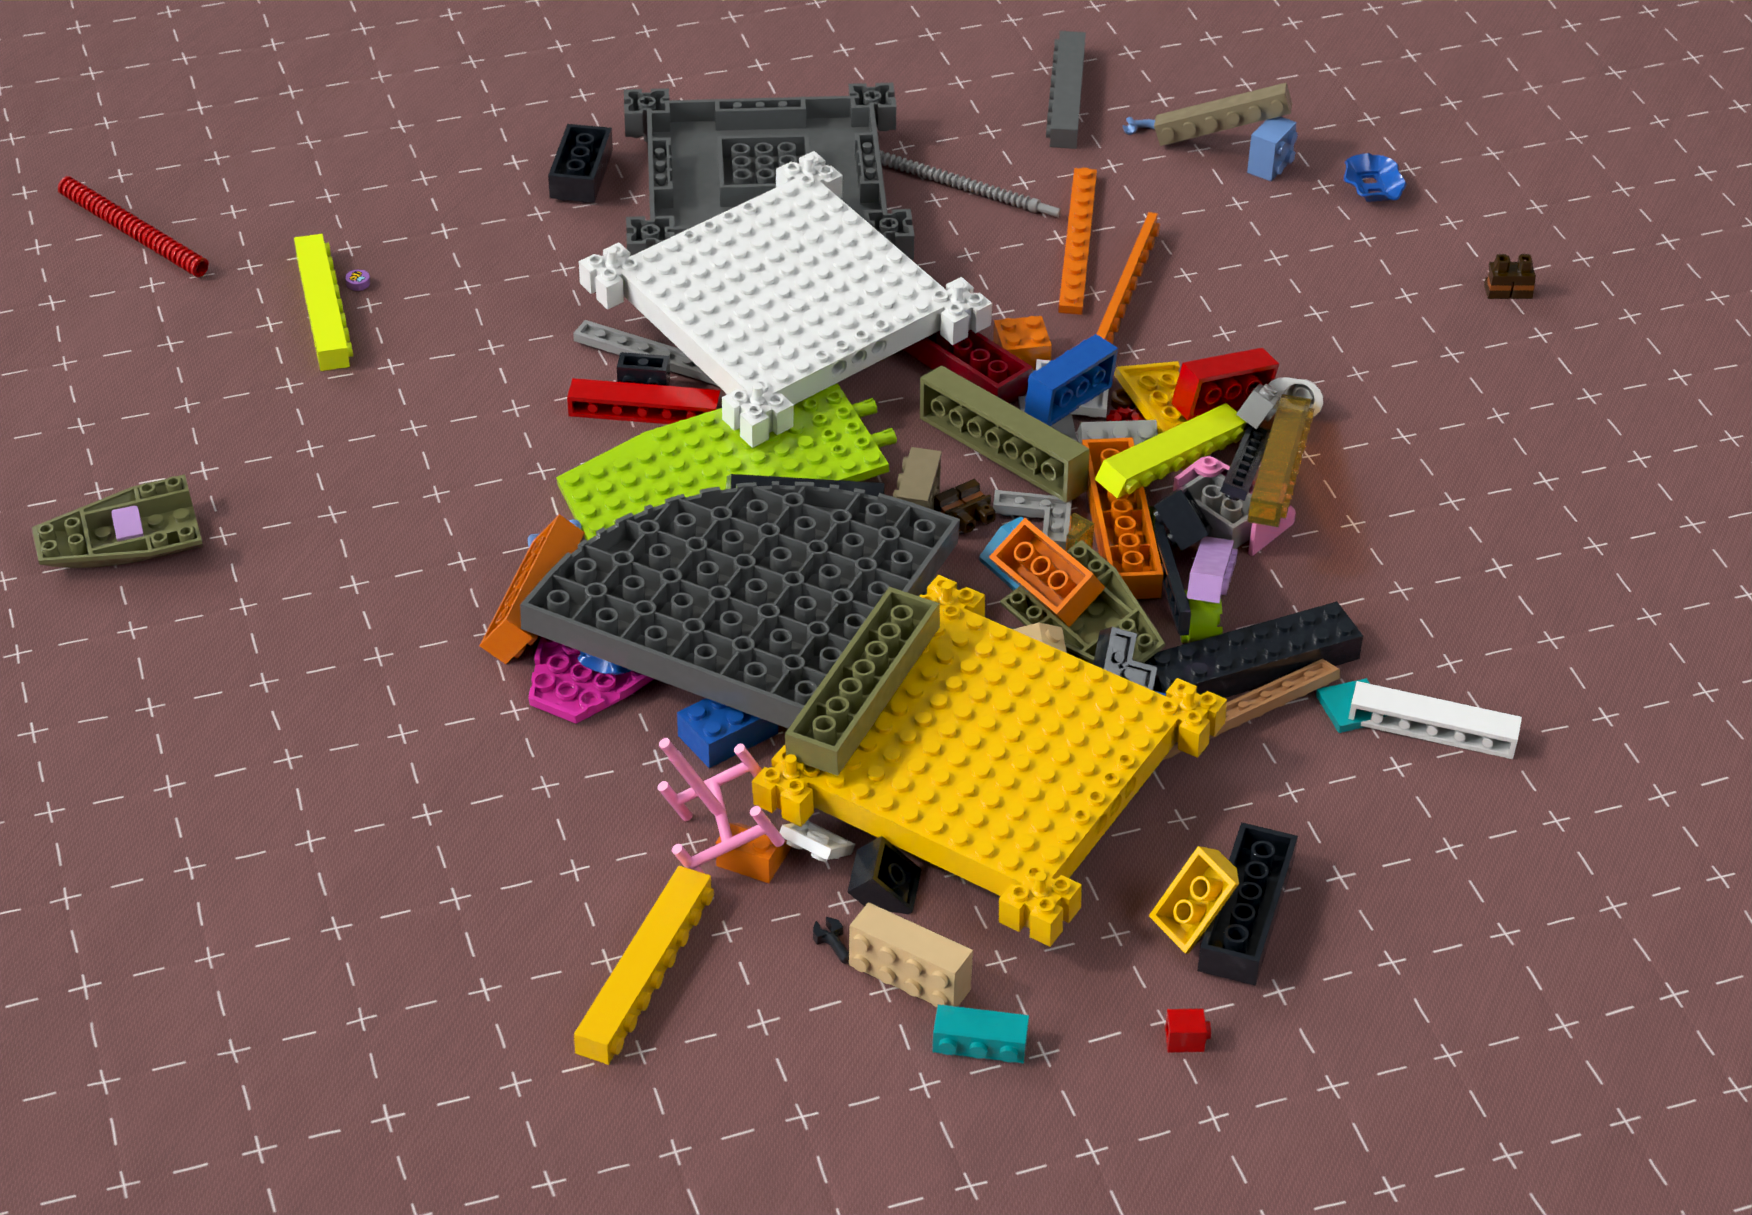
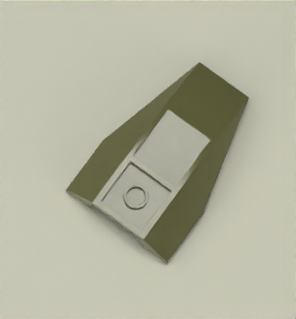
M185 474L130 487L32 527L39 565L52 567L93 568L123 565L203 547ZM138 506L144 536L117 542L112 510Z
M1082 540L1066 552L1092 572L1104 585L1105 589L1070 627L1059 620L1021 586L1000 601V604L1025 626L1039 622L1062 627L1066 650L1092 663L1094 662L1099 632L1109 627L1137 633L1133 661L1144 663L1165 647V642L1116 568Z

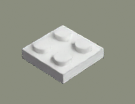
M808 820L802 827L790 823L782 825L780 829V834L787 840L786 843L796 849L804 848L812 852L811 856L824 862L851 855L855 846L854 843Z

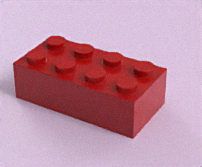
M1263 347L1183 362L1171 404L1187 420H1191L1225 403L1237 411L1260 383L1264 386L1275 379L1279 363Z

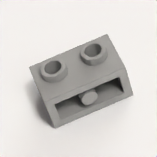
M1260 383L1252 391L1236 415L1257 429L1264 420L1269 422L1280 406L1276 404L1280 399L1276 395L1278 392L1270 385L1265 384L1263 386Z

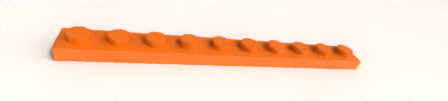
M1074 168L1058 313L1082 315L1096 186V169Z
M1148 212L1098 329L1097 335L1111 344L1114 341V332L1119 330L1120 318L1125 316L1126 304L1129 305L1131 302L1132 290H1136L1138 277L1142 276L1144 264L1148 261L1149 250L1153 249L1155 237L1159 235L1160 223H1157L1158 213Z

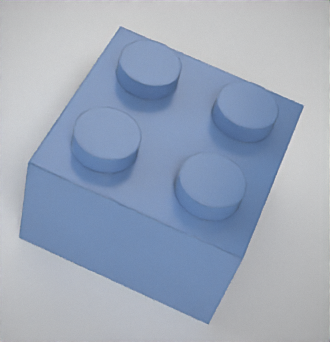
M1281 116L1267 119L1251 135L1247 173L1272 181L1278 174L1280 175L1283 172V169L1288 164L1293 162L1295 157V151H1293L1294 143L1298 136L1296 132L1297 122Z

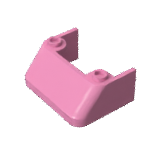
M1211 456L1200 458L1174 477L1173 491L1199 475L1215 477L1222 474L1226 477L1230 467ZM1254 480L1249 493L1257 497V507L1265 513L1252 522L1248 554L1251 556L1255 555L1292 526L1296 514L1295 509L1280 495Z

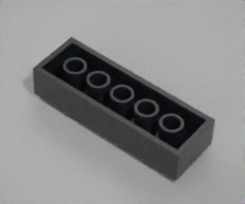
M1241 822L1229 861L1237 868L1239 885L1205 931L1200 947L1197 971L1256 986L1294 863L1298 840L1297 835Z

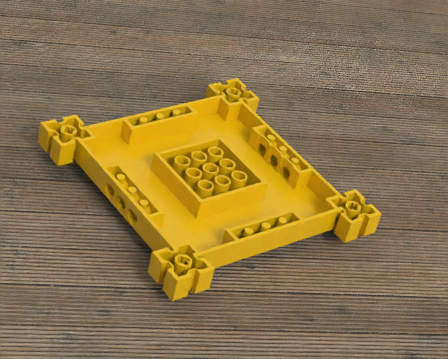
M938 575L927 587V594H921L919 597L939 603L940 628L840 774L837 776L797 762L795 755L789 754L786 756V745H784L771 759L772 767H764L752 780L753 804L770 813L779 808L781 809L783 819L800 827L814 813L815 807L875 837L883 836L892 845L1001 896L999 898V923L1018 932L1023 927L1029 928L1030 938L1051 947L1063 931V921L1069 923L1081 908L1082 884L1069 879L1176 742H1178V750L1196 758L1201 755L1209 744V735L1215 737L1225 724L1227 699L1209 691L1201 695L1197 694V686L1179 678L1166 691V696L985 618V594L969 587L957 590V582Z

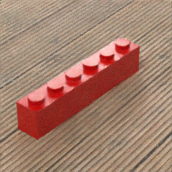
M572 378L567 395L568 416L672 424L720 409L721 390Z

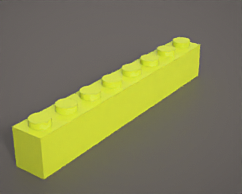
M323 234L294 237L296 257L320 371L350 367L349 357H353V350L346 325L345 313H343V305L329 242L324 243Z
M1225 403L1105 459L1095 480L1116 498L1127 493L1132 494L1136 489L1142 486L1146 487L1158 478L1163 479L1167 474L1173 471L1177 472L1185 465H1192L1198 459L1209 456L1214 451L1223 450L1227 445L1239 442L1245 434L1244 428L1247 422L1237 416V412Z

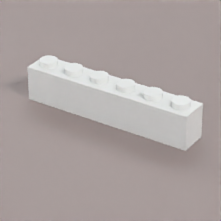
M1359 681L1356 682L1348 718L1354 720L1356 709L1373 712L1371 720L1361 722V726L1509 759L1514 757L1522 719L1520 716Z

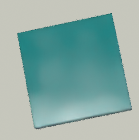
M1367 678L1317 689L1316 697L1338 733L1364 728V726H1361V722L1371 720L1373 712L1356 709L1354 720L1348 719L1356 682L1370 684Z

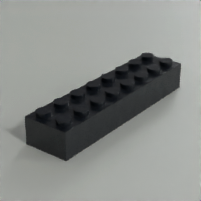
M1336 601L1162 650L1145 661L1144 664L1157 667L1153 691L1166 693L1173 682L1179 678L1197 686V694L1201 695L1209 691L1226 698L1260 688L1321 659L1334 666L1360 659L1363 634Z

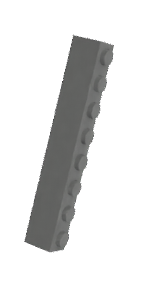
M1060 31L1059 39H1055L1046 138H1050V147L1077 148L1086 32Z

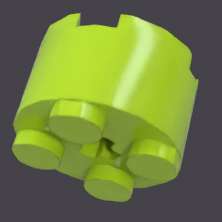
M1187 598L1191 610L1189 635L1180 636L1181 642L1191 643L1222 634L1223 627H1217L1220 625V614H1222L1221 599L1220 603Z

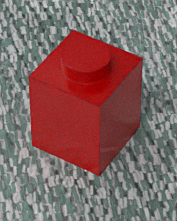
M1167 1009L1165 1022L1167 1052H1204L1206 1040L1211 1039L1210 1021H1205L1204 1009Z

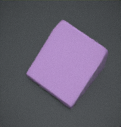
M138 506L112 510L117 542L144 536Z

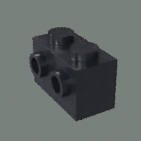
M620 352L617 364V382L669 386L670 356Z

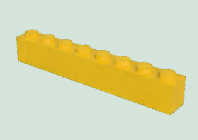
M683 866L677 867L574 1033L575 1054L609 1065L614 1055H618L621 1052L628 1032L632 1033L635 1029L640 1012L647 1009L654 989H659L666 969L673 966L680 946L684 947L686 945L691 928L698 925L705 905L709 906L712 902L714 889L711 888L710 875Z

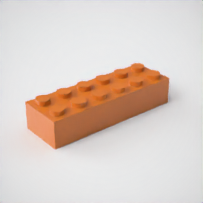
M559 514L532 541L479 645L481 648L504 664H507L513 657L519 658L525 650L527 643L532 645L539 635L521 629L520 604L567 552L571 554L578 549V544L585 533Z

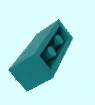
M938 1004L933 1031L932 1052L945 1055L967 1056L976 1059L984 1058L1024 1063L1029 1015Z

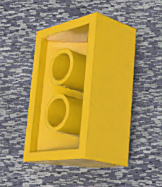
M1198 846L1149 914V917L1185 954H1189L1239 885L1237 868L1219 850Z

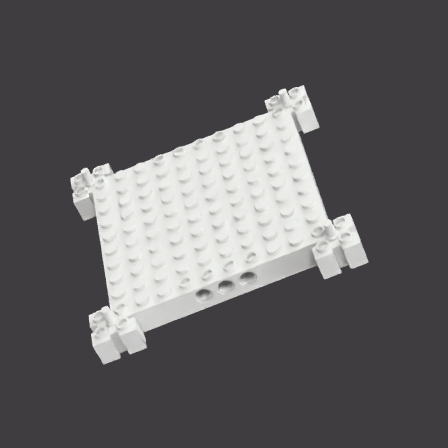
M815 151L800 157L799 164L789 162L776 168V188L635 255L630 256V252L622 244L617 243L604 249L603 256L593 254L579 261L580 284L591 294L596 292V299L607 310L623 303L625 297L727 393V395L722 397V419L734 431L740 428V437L752 448L769 440V433L771 431L778 435L792 428L793 405L939 330L940 335L954 345L968 337V330L971 329L977 333L991 326L992 303L981 293H973L974 287L962 277L946 284V289L943 288L840 199L842 198L843 175L834 167L825 165V160Z

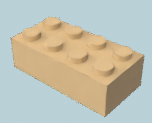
M869 902L850 924L849 965L856 970L878 978L885 984H891L906 991L911 996L921 998L935 1007L938 1004L958 1007L971 990L972 949Z

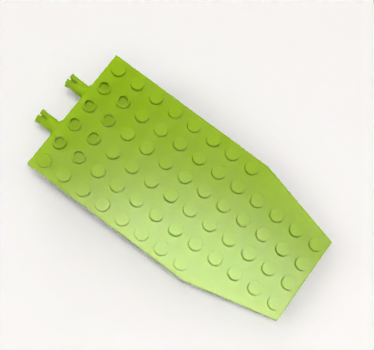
M835 383L794 404L793 427L778 435L771 431L769 433V440L753 448L740 437V428L734 431L722 419V408L643 432L556 477L557 485L574 518L581 523V530L585 532L584 538L588 541L596 536L597 530L603 527L608 529L615 524L616 519L629 513L636 515L644 511V506L651 504L653 507L665 504V499L684 494L685 497L698 495L700 490L706 488L720 487V490H726V476L730 474L858 482L890 472L889 463L879 448L896 444L897 438L893 428L870 434L860 418L878 412L875 400L870 398L851 404L839 384Z

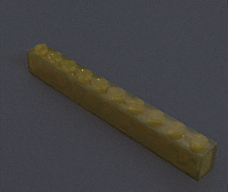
M1285 394L1281 395L1252 492L1247 522L1279 527L1281 518H1287L1288 507H1290L1291 496H1293L1294 485H1296L1308 434L1313 422L1315 409L1310 408L1311 399Z

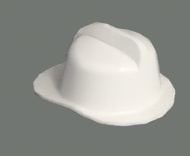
M1280 377L1268 384L1278 392L1276 395L1280 397L1276 403L1280 406L1276 413L1280 415L1309 419L1316 416L1322 409L1323 395L1320 389L1307 379Z

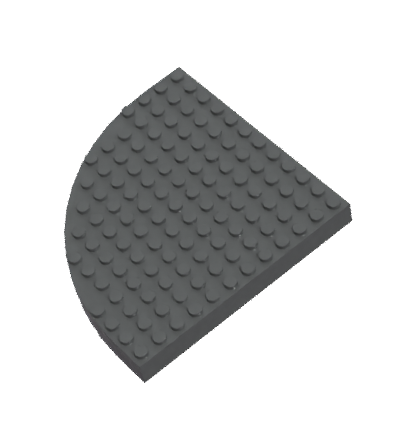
M772 481V486H757L756 482L736 484V488L720 490V487L702 489L700 494L685 497L684 494L665 499V504L656 507L650 504L644 506V511L636 515L629 513L616 519L613 526L608 529L603 527L597 530L596 536L590 540L584 539L580 542L578 549L573 553L567 552L520 604L521 629L789 729L886 590L892 587L916 596H920L958 544L960 519L879 493L877 497L867 495L865 490L857 488L854 489V492L839 490V485L831 484L830 488L814 487V482H795V486L779 485V481Z

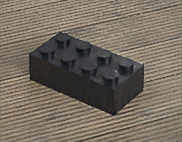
M567 124L548 174L549 198L561 201L572 200L583 203H595L613 152L612 128Z

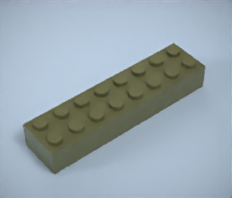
M943 366L920 377L921 420L1049 494L1056 496L1065 503L1087 491L1090 450L1088 447Z
M892 587L886 590L786 731V756L793 754L797 757V762L837 776L840 774L940 628V605L938 602Z

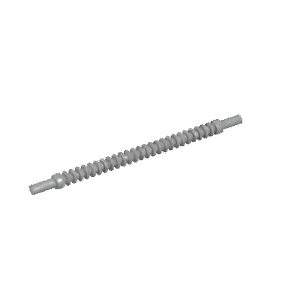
M880 150L883 166L888 164L889 168L894 166L895 170L900 168V171L903 172L905 170L906 173L911 172L912 175L917 173L918 177L923 175L924 179L929 177V180L932 181L934 179L935 182L940 181L941 184L946 182L947 186L952 184L953 188L958 186V189L964 188L966 192L970 190V193L975 192L976 195L981 193L982 197L987 195L988 199L993 197L995 201L999 199L1001 203L1005 201L1006 204L1011 203L1012 206L1017 204L1018 208L1023 206L1024 210L1028 208L1033 213L1039 211L1055 217H1059L1061 214L1060 208L1041 203L1039 199H1030L1029 196L1025 198L1023 194L1019 196L1017 192L1013 194L1011 190L1007 192L1006 189H1002L1001 191L1000 187L995 189L994 185L989 187L988 183L983 185V182L977 183V180L971 181V178L966 179L965 176L960 178L959 174L954 176L952 172L948 174V171L942 172V169L936 170V167L931 168L930 165L925 167L923 163L919 165L917 161L913 163V160L907 161V158L902 159L901 156L896 158L894 154L890 156V153H884V151Z

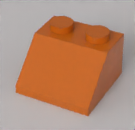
M729 823L732 837L752 828L742 823ZM764 834L717 857L716 866L770 883L790 851L791 846L786 843L787 840L785 839L782 846L776 847L769 837ZM720 836L716 841V845L721 843Z

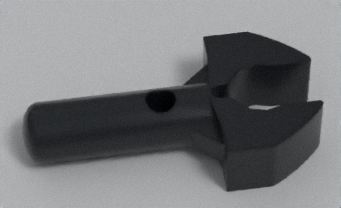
M826 917V926L831 932L823 930L819 923L815 921L813 927V940L817 945L824 942L828 943L839 960L844 964L848 963L849 952L839 939V936L843 935V925L840 921Z

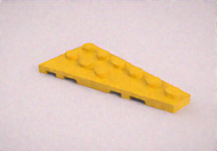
M1179 361L1116 367L1114 376L1145 419L1157 420L1158 435L1189 421L1171 404L1179 377ZM1190 464L1183 466L1181 469L1184 471Z

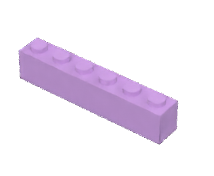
M1207 536L1202 538L1190 571L1188 599L1220 603L1221 596H1227L1238 549H1233V540Z

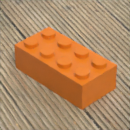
M1026 518L1019 523L989 556L1002 572L1024 588L1068 627L1076 621L1105 589L1104 585L1092 572Z

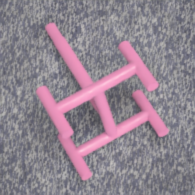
M668 738L660 741V748L691 788L676 794L666 781H663L658 785V790L683 821H689L693 816L684 803L699 797L710 812L715 815L721 837V843L692 857L681 844L673 846L672 853L684 867L704 873L699 867L700 865L764 834L769 837L776 847L784 844L785 839L759 806H754L750 810V815L758 825L732 837L720 786L748 772L755 778L762 770L743 744H738L734 748V752L742 763L703 781Z

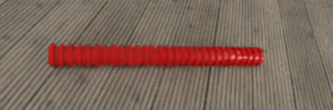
M66 176L59 182L58 192L148 247L150 250H153L155 253H158L160 256H163L165 259H168L173 264L197 278L202 277L207 272L209 261L164 234L162 231L111 202L73 177Z

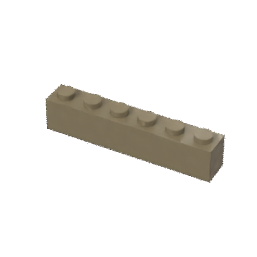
M1286 82L1156 115L1154 128L1159 144L1162 146L1291 114L1292 99Z

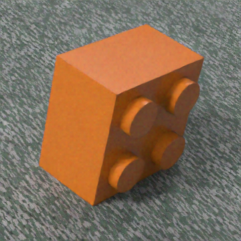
M1042 316L994 320L993 342L1032 366L1033 370H1036L1037 359L1051 361L1052 345Z

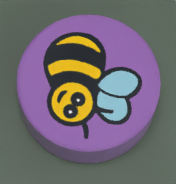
M352 270L345 276L346 286L351 290L361 291L370 285L369 273L364 270Z

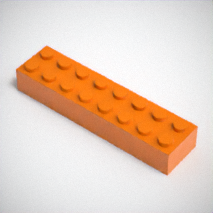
M1133 437L1082 440V445L1090 449L1088 489L1086 493L1099 555L1116 568L1136 599L1161 598L1163 570L1144 486L1136 489L1132 494L1127 493L1116 498L1095 480L1105 459L1134 446Z

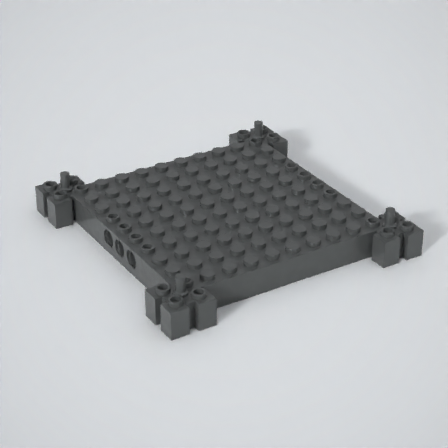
M866 83L849 84L848 96L669 100V88L651 89V92L642 93V89H624L625 137L640 138L643 137L644 133V141L648 142L650 220H645V216L626 217L627 250L630 252V256L776 188V168L789 162L799 164L800 157L815 151L825 160V165L834 167L843 175L842 198L840 199L907 257L914 260V229L911 209H892V213L887 212L877 129L883 132L896 130L897 106L893 83H875V87H867Z

